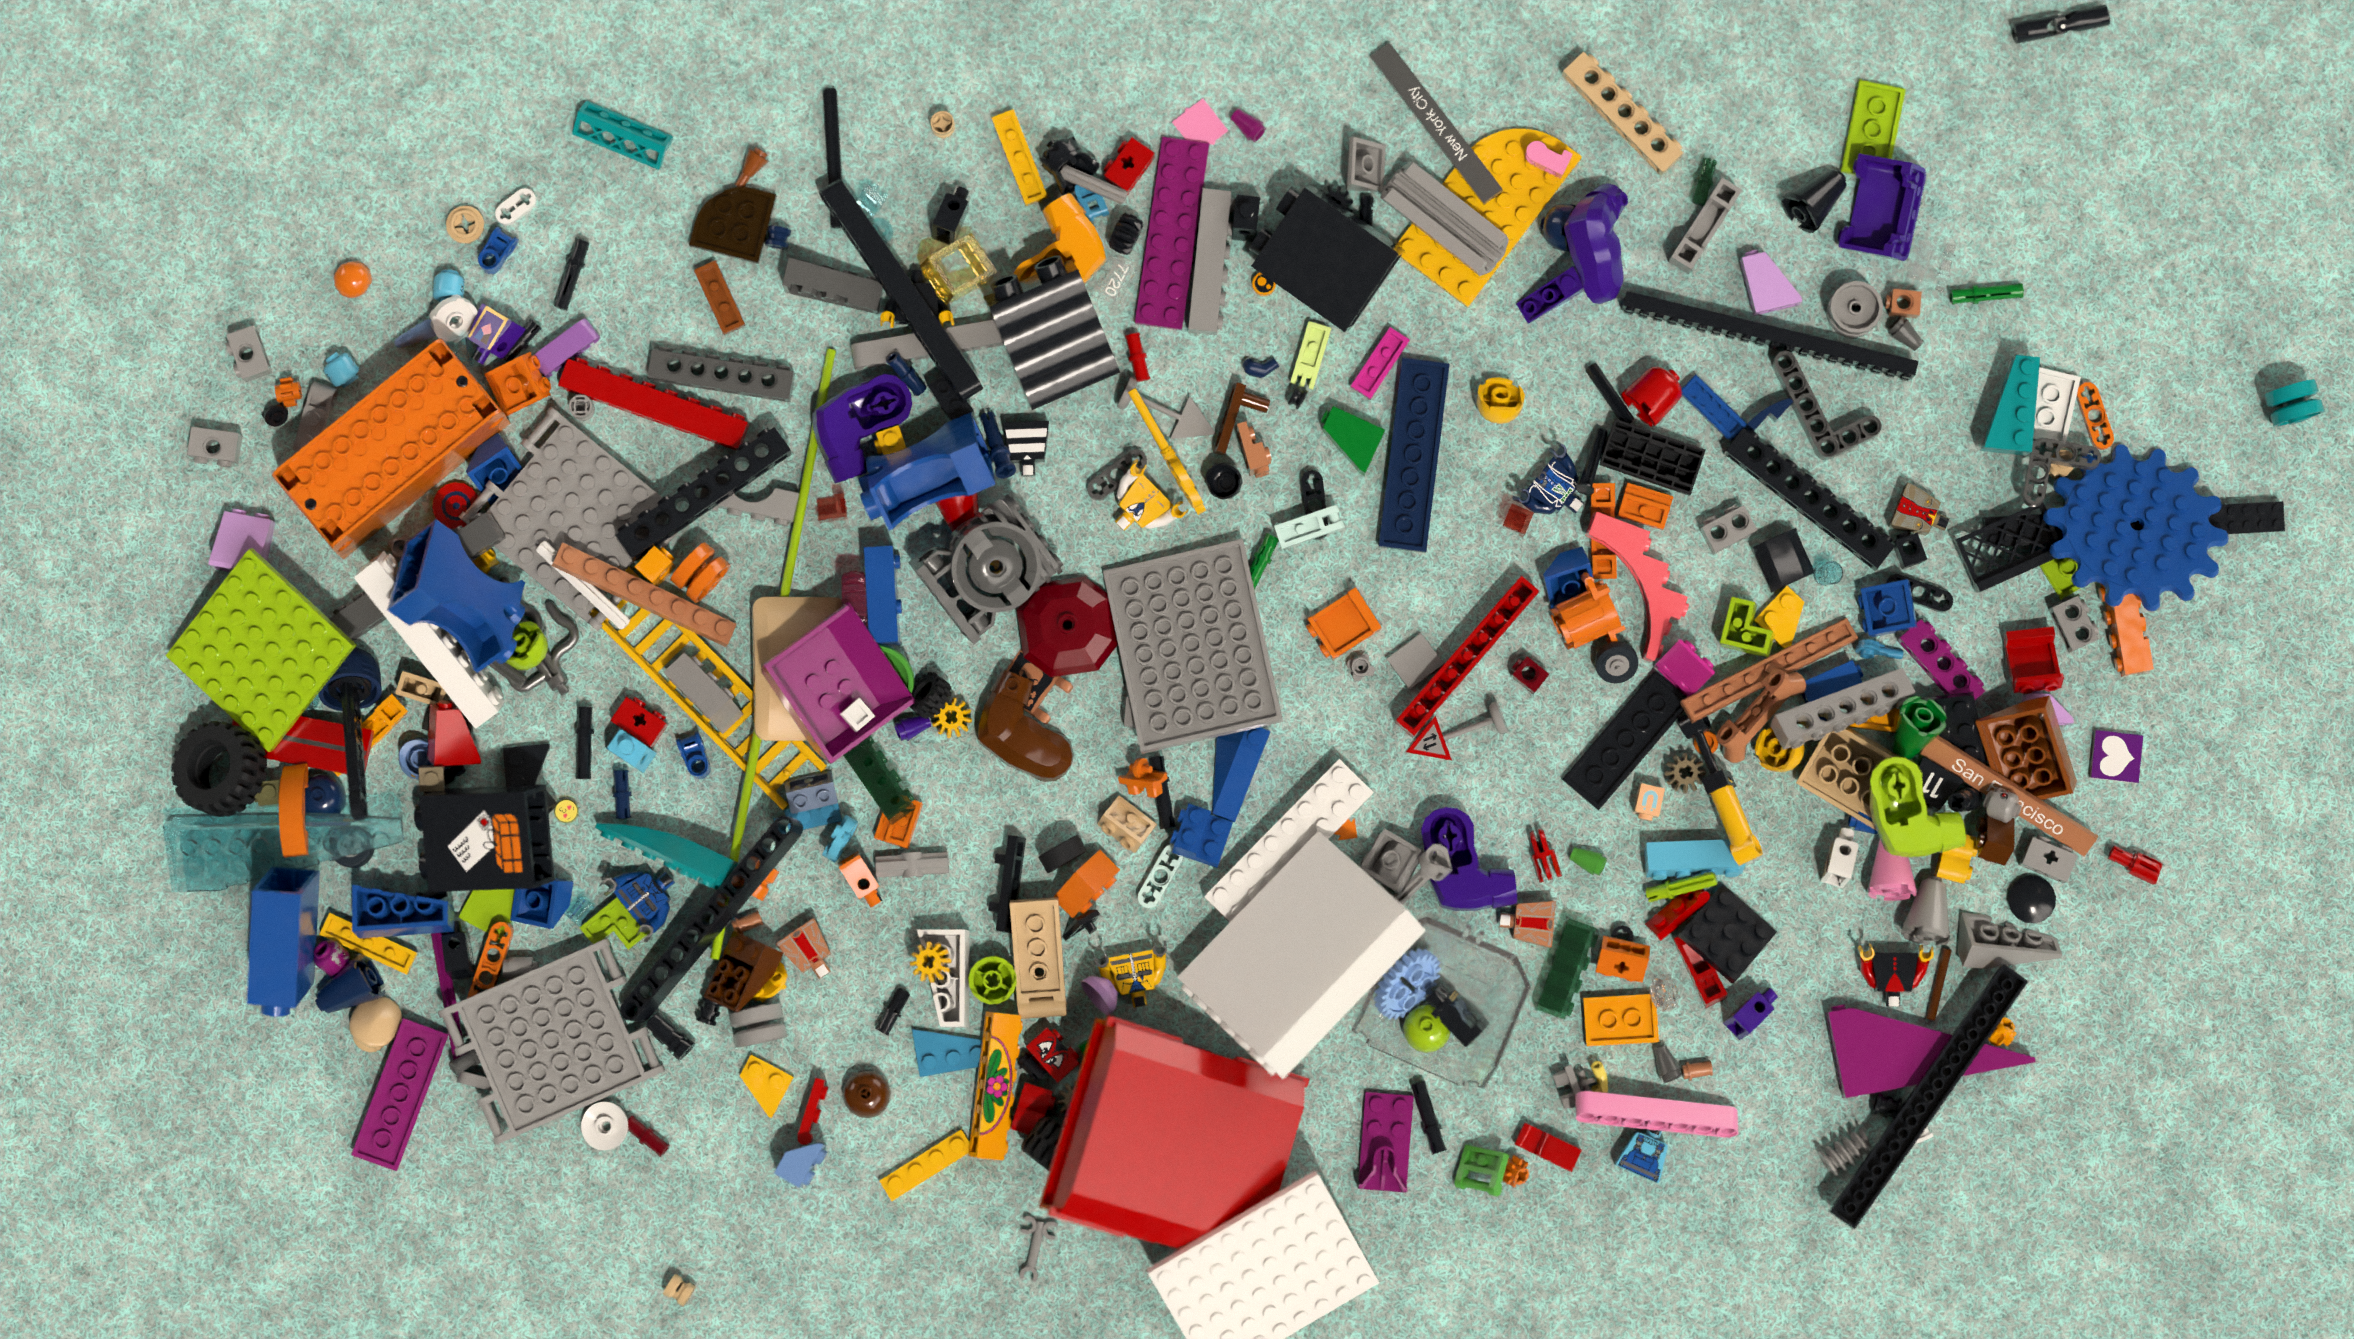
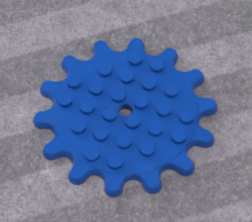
M2123 444L2115 446L2112 450V461L2110 463H2099V466L2093 470L2080 469L2082 472L2080 480H2070L2066 477L2056 479L2053 489L2064 498L2065 504L2061 508H2050L2043 514V520L2046 524L2060 528L2063 533V538L2050 546V554L2057 559L2071 558L2076 561L2077 570L2072 575V583L2079 588H2084L2092 582L2101 583L2106 590L2105 602L2113 607L2119 606L2126 595L2135 594L2141 599L2142 605L2146 610L2156 611L2160 606V595L2165 591H2171L2181 600L2189 601L2195 595V590L2190 583L2191 576L2201 574L2208 578H2214L2219 573L2217 562L2208 556L2207 551L2214 546L2223 547L2229 540L2228 533L2225 530L2216 528L2209 522V517L2221 510V500L2217 496L2202 497L2194 491V485L2199 481L2200 477L2197 469L2190 467L2180 473L2170 471L2166 467V454L2161 449L2153 450L2146 461H2138L2130 455L2127 446ZM2089 454L2086 457L2081 456L2087 459V463H2092L2093 460H2096ZM2139 521L2143 529L2134 530L2130 523Z

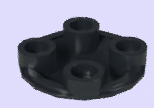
M2027 876L2020 878L2013 884L2008 892V903L2011 912L2017 919L2024 923L2035 924L2044 921L2052 914L2056 905V895L2048 881L2038 876Z

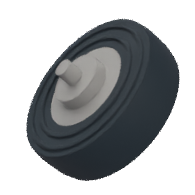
M1621 641L1610 642L1598 650L1595 656V668L1598 675L1604 681L1615 684L1623 683L1632 678L1636 673L1638 657L1635 650L1629 644Z

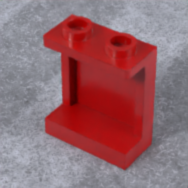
M2054 626L2006 632L2004 648L2014 693L2030 694L2040 690L2051 692L2062 688L2064 675L2060 673L2055 650Z

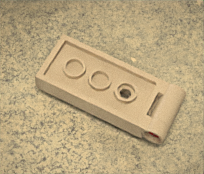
M1059 897L1010 900L1014 967L1017 978L1018 1015H1021V1019L1067 1016ZM1037 968H1042L1044 970V973L1042 975L1036 974L1035 970Z

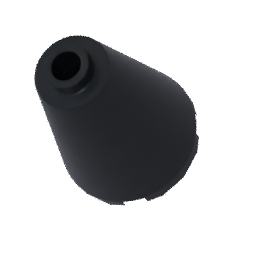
M1829 170L1786 193L1781 204L1788 218L1792 221L1795 217L1801 223L1798 226L1801 230L1814 233L1819 229L1847 186L1846 177L1840 171Z

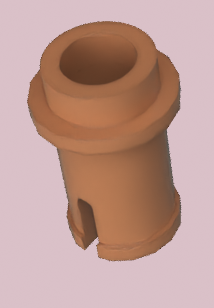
M758 910L741 918L734 917L735 920L731 921L734 931L742 935L747 930L763 925Z
M1710 1060L1692 1064L1686 1062L1685 1065H1681L1683 1079H1688V1081H1692V1078L1713 1075Z

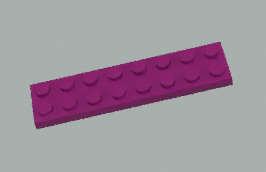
M1162 137L1135 324L1182 331L1210 143Z

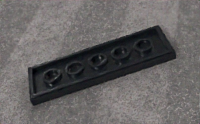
M1654 671L1562 780L1599 811L1683 713L1684 709L1680 702L1687 697L1657 671Z

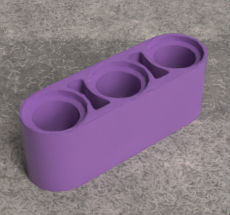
M586 318L577 322L534 354L540 361L539 371L543 377L549 378L553 375V371L557 372L565 366L567 359L578 357L591 347V343L595 344L600 340L601 337Z

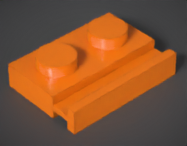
M1627 483L1617 517L1664 530L1674 496Z
M889 793L874 838L908 849L923 803Z

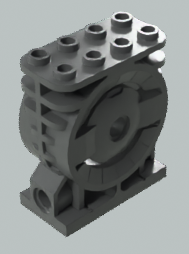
M1000 493L996 501L992 504L990 502L986 504L987 508L981 512H976L975 517L960 524L948 538L945 548L932 547L919 558L914 557L908 562L958 629L972 644H976L981 640L980 636L994 626L996 613L1009 611L1020 606L1034 591L1040 590V585L1044 582L1049 583L1051 581L1050 578L1054 574L1063 572L1060 568L1063 566L1061 560L1051 550H1047L1049 544L1036 531H1032L1035 526L1027 516L1025 517L1023 513L1018 512L1021 507L1008 494L1004 496ZM983 529H987L992 536L1010 538L1020 546L1026 563L1025 573L1021 581L1019 578L1022 573V559L1017 549L1003 539H988L983 533ZM964 544L971 551L967 562V570L972 582L985 592L1003 593L1004 596H985L972 588L965 573L967 554L962 548ZM994 560H999L998 569L990 571V563ZM945 574L950 585L946 590L937 582V579ZM963 598L971 605L963 614L956 606L957 600Z

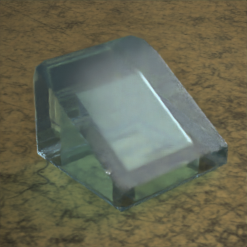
M464 337L452 348V351L466 367H474L477 365L476 360L471 358L475 351L474 344L468 337Z

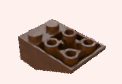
M733 931L703 997L738 1013L774 976L784 953Z

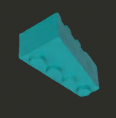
M2016 355L2012 358L1980 451L2028 456L2032 452L2040 357Z

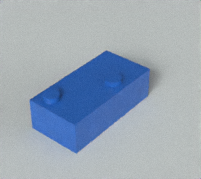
M893 546L864 547L868 630L877 644L889 647L901 646L899 614H902V601L898 599L896 569H901L900 554H895Z

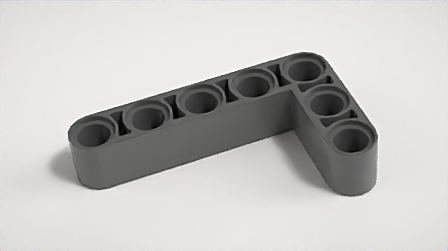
M1782 351L1776 355L1772 362L1773 370L1787 398L1793 400L1791 406L1818 458L1830 460L1873 439L1880 433L1882 428L1881 421L1872 415L1833 432L1793 353ZM1778 359H1788L1790 367L1787 369L1781 368L1778 364ZM1790 379H1796L1800 382L1801 387L1799 390L1790 388ZM1807 400L1811 404V410L1803 411L1799 405L1800 401ZM1814 421L1819 422L1822 426V431L1819 433L1813 432L1810 428V423ZM1871 422L1875 426V432H1866L1864 430V423ZM1843 433H1851L1854 437V442L1851 444L1844 442L1842 438ZM1822 443H1829L1832 446L1833 451L1831 454H1825L1821 450Z

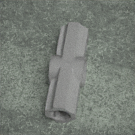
M908 852L896 856L875 857L876 877L902 876V878H911L912 876L923 877L926 874L949 873L948 852L922 854V852Z

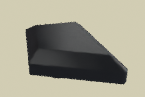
M1091 909L1077 917L1065 929L1062 936L1064 940H1068L1084 928H1086L1089 934L1095 932L1097 927L1093 922L1099 917V911Z

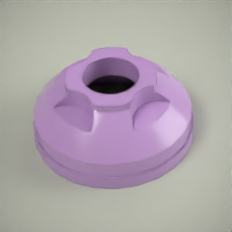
M1088 976L1081 981L1082 988L1093 1004L1106 1015L1113 1013L1116 1009L1118 992L1113 984L1104 977Z

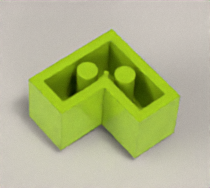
M1731 597L1720 644L1724 648L1767 658L1770 656L1775 635L1772 630L1752 626L1757 609L1755 602Z

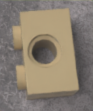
M402 671L395 694L429 705L436 704L440 700H449V695L437 681Z

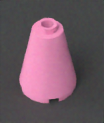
M1879 839L1868 887L1869 897L1877 899V895L1885 896L1884 901L1910 899V894H1913L1915 897L1917 889L1909 857L1891 855L1884 849L1882 841Z

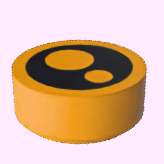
M1260 272L1254 276L1252 281L1254 292L1260 296H1269L1276 288V284Z

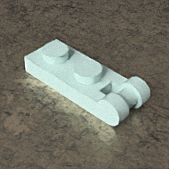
M1338 505L1275 525L1274 529L1281 549L1344 529V522L1340 521L1338 515L1340 512ZM1329 516L1331 524L1325 526L1322 518Z

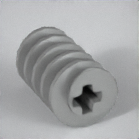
M1859 1128V1135L1855 1132L1850 1133L1851 1141L1847 1137H1843V1146L1836 1141L1833 1144L1834 1150L1829 1146L1825 1147L1826 1155L1818 1151L1820 1159L1829 1172L1838 1176V1167L1847 1171V1162L1854 1167V1158L1859 1159L1861 1162L1864 1161L1863 1153L1868 1155L1872 1147L1861 1128Z

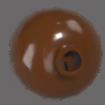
M863 1070L856 1072L848 1078L844 1085L843 1100L845 1106L852 1114L858 1117L872 1118L879 1116L886 1110L890 1102L891 1090L889 1083L881 1074L875 1071Z

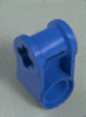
M496 227L478 256L481 269L487 274L497 273L514 251L519 239L516 237L511 238L503 233L500 227ZM494 257L496 262L493 266L488 267L484 265L485 259Z
M699 731L682 740L680 738L675 739L689 773L697 779L706 778L711 771V766ZM699 761L704 762L705 769L701 773H695L693 771L694 764Z

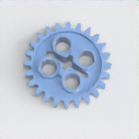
M1420 948L1416 952L1411 950L1408 956L1404 953L1402 960H1397L1395 965L1389 968V972L1383 975L1384 980L1377 983L1380 988L1375 990L1377 996L1374 998V1001L1376 1002L1375 1007L1378 1008L1377 1010L1388 1019L1393 1017L1397 1020L1399 1016L1404 1018L1406 1012L1409 1013L1414 1007L1419 1006L1421 1001L1426 1002L1425 996L1432 993L1431 987L1437 986L1434 980L1440 977L1438 972L1441 968L1438 966L1440 962L1437 960V957L1426 949L1422 951ZM1401 976L1415 988L1413 992L1400 981Z

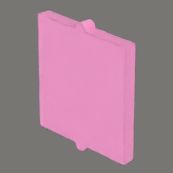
M1201 99L1190 109L1186 108L1182 115L1172 121L1185 140L1215 145V141L1228 132L1227 128L1204 99Z

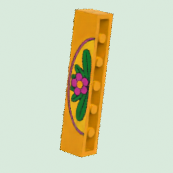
M985 1012L968 1156L1004 1161V1156L1008 1152V1142L1006 1139L1007 1131L1011 1127L1009 1113L1010 1107H1012L1014 1102L1012 1088L1017 1077L1015 1063L1020 1052L1018 1037L1023 1027L1021 1015Z

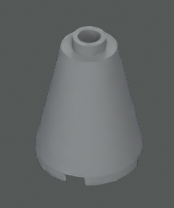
M1929 876L1927 879L1922 880L1901 930V935H1904L1906 940L1928 945V941H1936V946L1949 943L1946 884L1942 882L1941 878Z

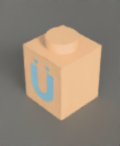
M1641 783L1633 813L1639 814L1638 818L1642 820L1652 821L1653 817L1658 818L1665 788Z

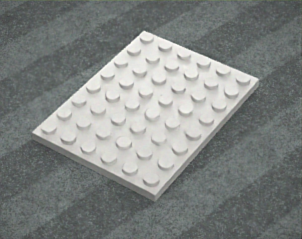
M1316 1170L1146 1269L1186 1339H1284L1379 1283Z

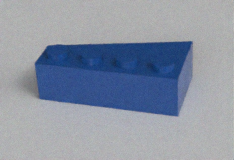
M352 885V932L358 938L454 932V908L448 901Z

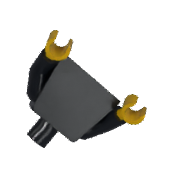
M911 270V282L942 327L945 321H950L953 326L954 318L951 313L950 302L942 290L935 288L934 283H925L924 270ZM889 298L884 312L880 315V326L883 325V322L888 321L890 322V328H893L894 318L896 325H908Z

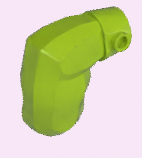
M1889 757L1879 762L1872 771L1870 778V810L1884 849L1888 853L1901 857H1921L1965 846V826L1959 812L1933 813L1932 816L1927 815L1926 802L1923 797L1922 773L1917 764L1903 757Z

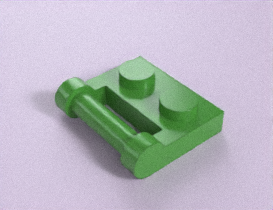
M1465 1145L1455 1177V1187L1459 1189L1470 1188L1488 1192L1491 1196H1500L1502 1192L1501 1183L1509 1155L1499 1151ZM1469 1171L1491 1176L1490 1182L1468 1178Z

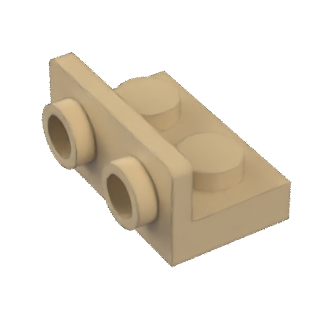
M1119 795L1103 814L1097 825L1101 827L1105 834L1118 840L1125 849L1136 853L1157 824Z

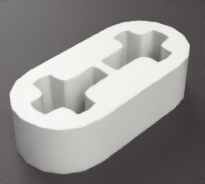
M530 189L518 190L497 207L495 212L497 220L505 226L514 224L535 207L537 203L536 196ZM523 194L526 197L531 195L529 198L531 203L529 205L523 203L519 207L516 206L522 201L521 196ZM512 208H516L510 213L511 219H501L503 216L502 210L510 211Z

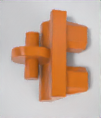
M1141 757L1130 764L1126 775L1118 777L1119 784L1127 785L1128 794L1137 795L1146 788L1147 796L1151 798H1156L1163 793L1162 782L1168 779L1167 772L1153 770L1152 766H1149L1148 760Z

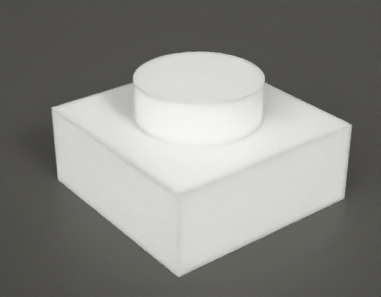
M857 698L840 713L855 732L859 731L875 716L860 698Z

